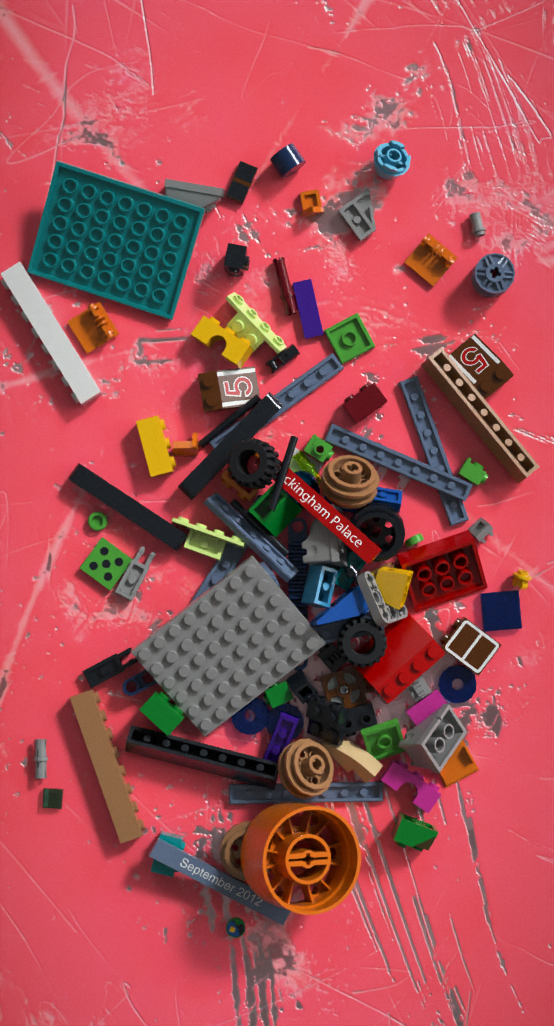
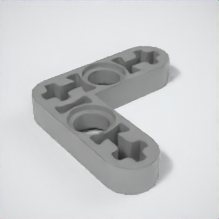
M365 571L357 576L359 587L373 620L379 627L407 617L408 611L405 605L398 610L385 604L371 572Z

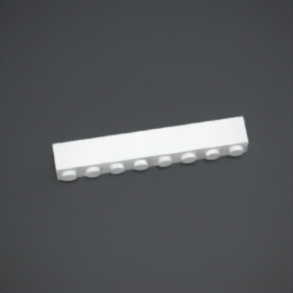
M18 262L0 273L3 277L0 281L6 290H11L13 295L10 297L14 304L21 306L23 310L21 312L22 317L26 322L30 321L33 326L31 328L32 333L36 339L40 337L43 342L41 345L46 355L50 353L53 358L51 361L56 371H61L63 383L66 387L70 386L73 390L71 396L75 402H80L84 406L103 394L23 264Z

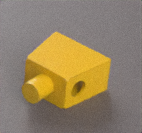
M382 567L377 571V575L371 573L384 602L395 609H401L405 604L413 571Z

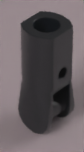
M291 344L265 365H269L273 374L300 355V352L294 344ZM278 358L282 361V364L279 366L275 362Z

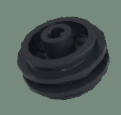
M367 504L356 510L349 520L373 543L377 542L380 544L379 548L382 551L373 562L390 559L399 552L404 544L405 527L403 519L397 510L387 504ZM363 522L367 523V527L362 528L360 525ZM390 522L392 526L388 528L385 526V523ZM374 527L380 528L378 533H374L371 530H374ZM388 535L392 536L389 542L385 540V537Z

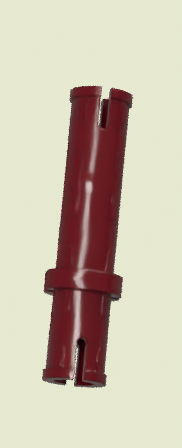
M279 257V260L275 258L273 262L281 291L280 299L283 300L286 316H290L292 313H298L294 301L295 293L291 288L285 258Z

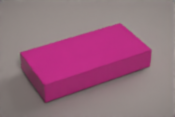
M435 689L406 710V712L417 726L438 708L442 707L443 704L448 703L440 692Z

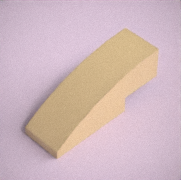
M343 738V743L340 746L326 741L322 743V746L347 772L353 770L365 783L373 779L383 766L363 748Z

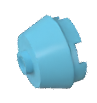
M390 140L389 143L381 144L375 149L374 169L380 177L392 180L403 175L409 169L411 156H408L402 143Z

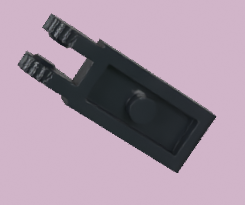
M130 647L119 654L116 653L82 671L90 687L97 686L125 671V668L137 663L138 660L136 658L129 660L125 664H122L120 660L122 656L130 654L132 648Z

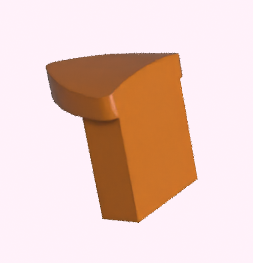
M319 189L300 192L303 209L301 212L302 217H312L324 213Z
M193 433L192 441H173L174 456H198V433Z

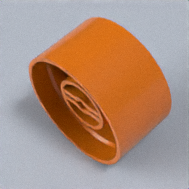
M295 801L280 802L269 806L251 822L241 846V867L252 891L262 900L298 914L317 915L338 906L352 891L360 872L361 851L353 828L340 814L321 806ZM303 811L300 816V826H292L290 817ZM325 827L328 828L332 839L328 843L318 836ZM306 839L311 848H300L294 845L298 841ZM330 864H332L327 878L323 881L322 878L328 872ZM301 866L307 869L295 876L290 867ZM270 868L275 876L271 882H269L266 869ZM311 884H313V890H312V891L310 890V885H311ZM301 885L304 899L290 903L293 886Z

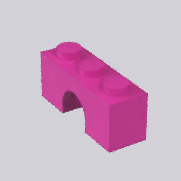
M392 759L380 776L381 781L396 791L404 783L414 784L416 786V793L411 800L429 814L442 795L438 791L440 787L431 781L428 784L422 780L424 776L416 770L414 772L408 770V765L402 760L396 761Z

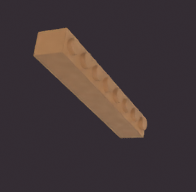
M442 347L421 364L422 368L517 483L526 479L540 467Z
M94 688L70 697L120 844L142 837L144 834L143 830H146L143 819L138 817L139 807L136 800H132L131 794L133 790L130 782L126 783L124 776L127 773L124 765H120L118 760L120 752L118 747L113 745L112 739H114L111 728H107L105 722L108 720L106 712L101 710L99 705L101 703L98 691H94Z

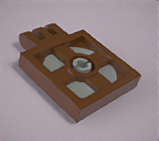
M354 667L320 676L326 700L339 702L348 709L368 703L365 693L373 691Z

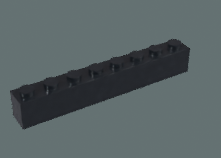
M131 725L126 740L125 752L274 790L278 779L277 762L173 735L167 736L165 733Z

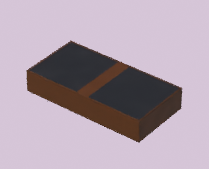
M240 161L226 197L244 204L258 168Z

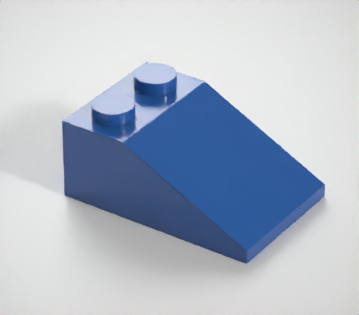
M359 585L345 591L330 604V608H325L309 623L312 626L347 618L365 616L370 610Z

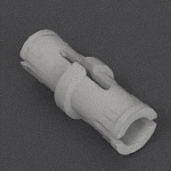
M34 739L35 757H33V761H35L36 779L47 778V739Z

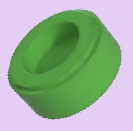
M93 512L88 518V524L91 529L100 531L107 526L108 519L102 512Z
M419 533L405 540L404 543L407 548H410L423 541L424 538Z

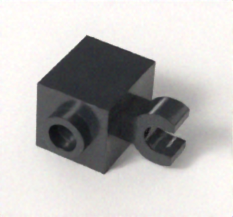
M327 643L318 650L320 652L318 657L332 673L347 662L333 643L329 645Z
M302 669L286 680L292 692L302 704L305 702L308 704L310 698L319 695L313 682Z

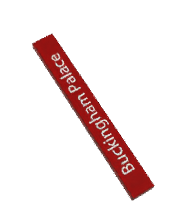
M260 457L254 462L258 467L260 466ZM280 460L281 464H278V468H281V465H282V461H281V460ZM290 468L288 469L282 489L369 565L382 550Z

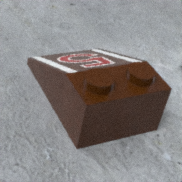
M473 334L449 354V357L484 399L488 398L514 376L505 363L476 334Z
M255 366L198 374L204 413L240 408L256 394L260 396Z

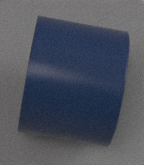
M293 143L279 150L270 159L282 179L291 176L306 163Z

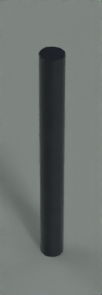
M256 394L198 442L202 448L205 447L262 400L260 396Z
M290 437L267 508L270 511L275 512L298 437Z
M236 499L230 503L282 555L286 557L290 553Z

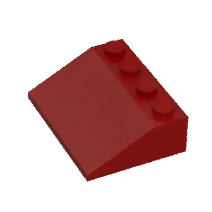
M469 530L396 554L400 569L413 571L408 592L415 612L488 588L477 546Z
M409 613L406 618L390 623L384 628L385 636L387 637V649H385V655L380 658L378 663L376 662L370 667L365 666V668L353 666L384 704H389L446 654L439 644ZM373 638L356 653H367L373 646Z

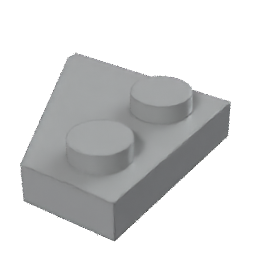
M369 189L338 210L360 242L376 231Z

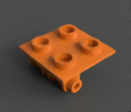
M428 233L404 263L434 287L458 257Z
M100 302L89 305L88 309L67 321L87 354L119 335Z

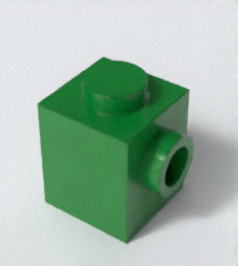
M286 680L279 683L277 681L266 689V694L263 695L266 704H271L272 708L294 699Z

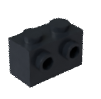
M228 243L224 262V270L228 273V276H244V271H248L250 256H247V246Z
M371 701L349 708L344 733L345 737L354 736L356 731L378 724Z

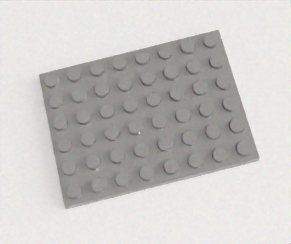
M252 555L131 649V653L178 707L184 711L185 715L200 732L207 736L324 646L325 641Z

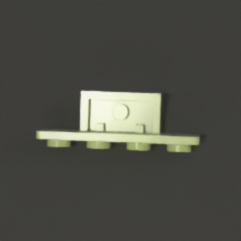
M233 292L225 298L238 312L227 326L235 332L239 339L242 336L250 341L253 352L264 341L277 354L287 347L283 339L275 335L270 326L258 317L257 312L244 302L242 296Z
M180 516L178 519L172 518L171 520L173 524L190 530L184 545L185 549L220 561L227 543L242 549L246 547L245 543L242 542L243 540L237 536L232 535L231 538L224 536L225 533L220 530H207V526L196 523V525L190 524L188 519Z

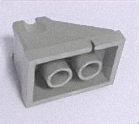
M165 179L166 196L205 208L204 214L215 209L216 204L224 198L225 190L223 188Z
M330 504L343 515V511L338 506ZM315 518L310 528V534L301 543L302 549L307 550V554L302 556L303 563H309V566L324 565L327 567L347 568L346 545Z
M443 704L442 707L438 708L420 724L407 731L405 734L407 738L401 740L398 746L407 752L412 760L410 763L412 766L440 773L467 731L450 704Z

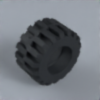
M246 438L245 441L240 440L238 442L239 445H234L232 447L234 449L233 452L230 451L228 454L230 459H227V464H230V467H227V470L231 472L230 477L237 484L252 489L266 488L265 484L271 485V480H276L277 478L276 472L280 471L278 464H281V462L277 459L279 456L278 452L274 451L275 448L269 445V443L255 438ZM257 453L260 457V466L255 473L250 474L247 468L248 460Z
M358 617L354 620H349L347 624L341 627L342 629L338 633L337 645L340 654L348 663L355 667H370L374 663H378L380 658L385 655L387 637L384 630L373 620ZM359 631H366L373 638L372 648L364 654L356 653L350 643L352 636Z

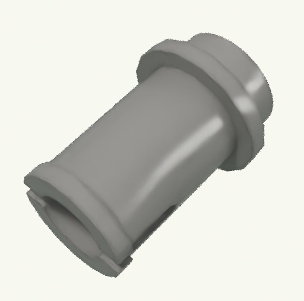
M474 212L469 214L473 230L471 234L474 235V238L484 236L486 228L483 226L481 213Z

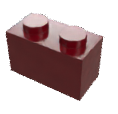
M366 383L359 389L361 391L356 396L351 394L343 400L345 404L342 407L355 425L387 403V399L375 383L371 385Z

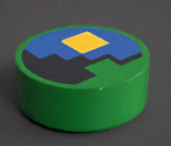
M239 917L229 919L226 925L227 933L233 938L242 936L245 932V922Z

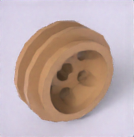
M352 455L339 456L328 462L323 468L320 487L323 494L332 504L347 509L361 508L372 502L376 497L379 475L373 465L361 457Z
M309 738L299 739L283 748L278 760V774L283 786L292 795L302 799L312 798L321 795L329 788L333 779L334 766L329 752L320 743Z
M243 821L233 825L225 833L220 845V859L225 870L232 877L242 881H246L242 867L236 863V859L241 858L243 841L241 836L245 835L252 821ZM233 844L238 845L237 851L231 849Z

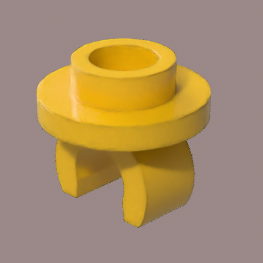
M518 569L517 572H513L515 578L512 585L526 590L528 581H531L532 577L528 571Z

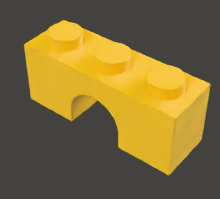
M203 316L191 335L210 349L216 341L225 340L226 348L221 355L241 369L254 351L250 346L251 342L242 336L240 339L236 337L235 332L226 326L224 329L219 326L220 322L214 317L207 318Z

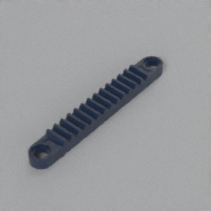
M296 517L288 525V550L290 551L288 560L299 572L288 581V593L291 602L308 621V605L301 603L308 575V564L303 563L302 556L307 554V550L302 549L301 543L307 539V523L304 519ZM296 521L303 524V530L298 533L292 529V524ZM308 658L304 660L302 666H296L294 670L305 669L308 665Z

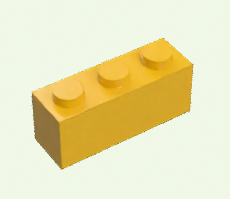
M157 415L136 421L150 476L153 478L174 472L173 467H176L174 456L169 454L168 449L171 448L169 437L165 438L163 430H166L164 419H160Z

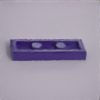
M312 280L294 282L293 288L304 338L309 339L323 336Z
M281 712L262 759L278 763L279 755L283 748L290 744L299 718Z

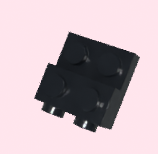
M322 695L310 698L306 717L309 718L307 733L333 745H342L349 709L343 707L339 702L326 700V697Z

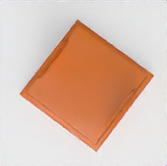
M463 739L441 772L438 773L445 788L479 770Z

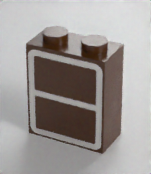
M462 616L461 619L458 617L451 626L453 630L450 634L446 633L440 640L442 643L440 647L479 676L501 647V644L466 617Z

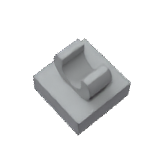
M482 517L467 529L474 538L482 543H486L484 537L488 534L490 536L494 535L492 532L494 528Z
M422 676L407 687L415 702L432 692Z

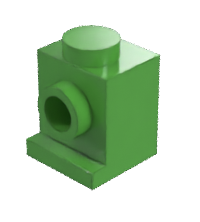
M315 434L304 449L305 453L321 463L325 460L329 461L334 453L332 451L333 446ZM318 446H322L324 448V451L322 453H318L316 451V448Z
M470 457L466 458L457 475L475 486H478L480 483L483 485L489 476L487 472L483 471L484 467L475 461L472 464V459Z

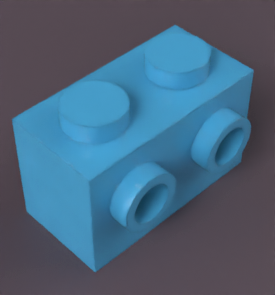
M310 565L301 603L316 608H330L338 570L324 565Z

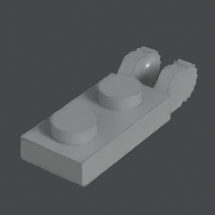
M143 546L140 547L137 555L132 559L115 590L116 594L131 602L156 555L154 552L150 553L145 565L139 562L145 552V547Z

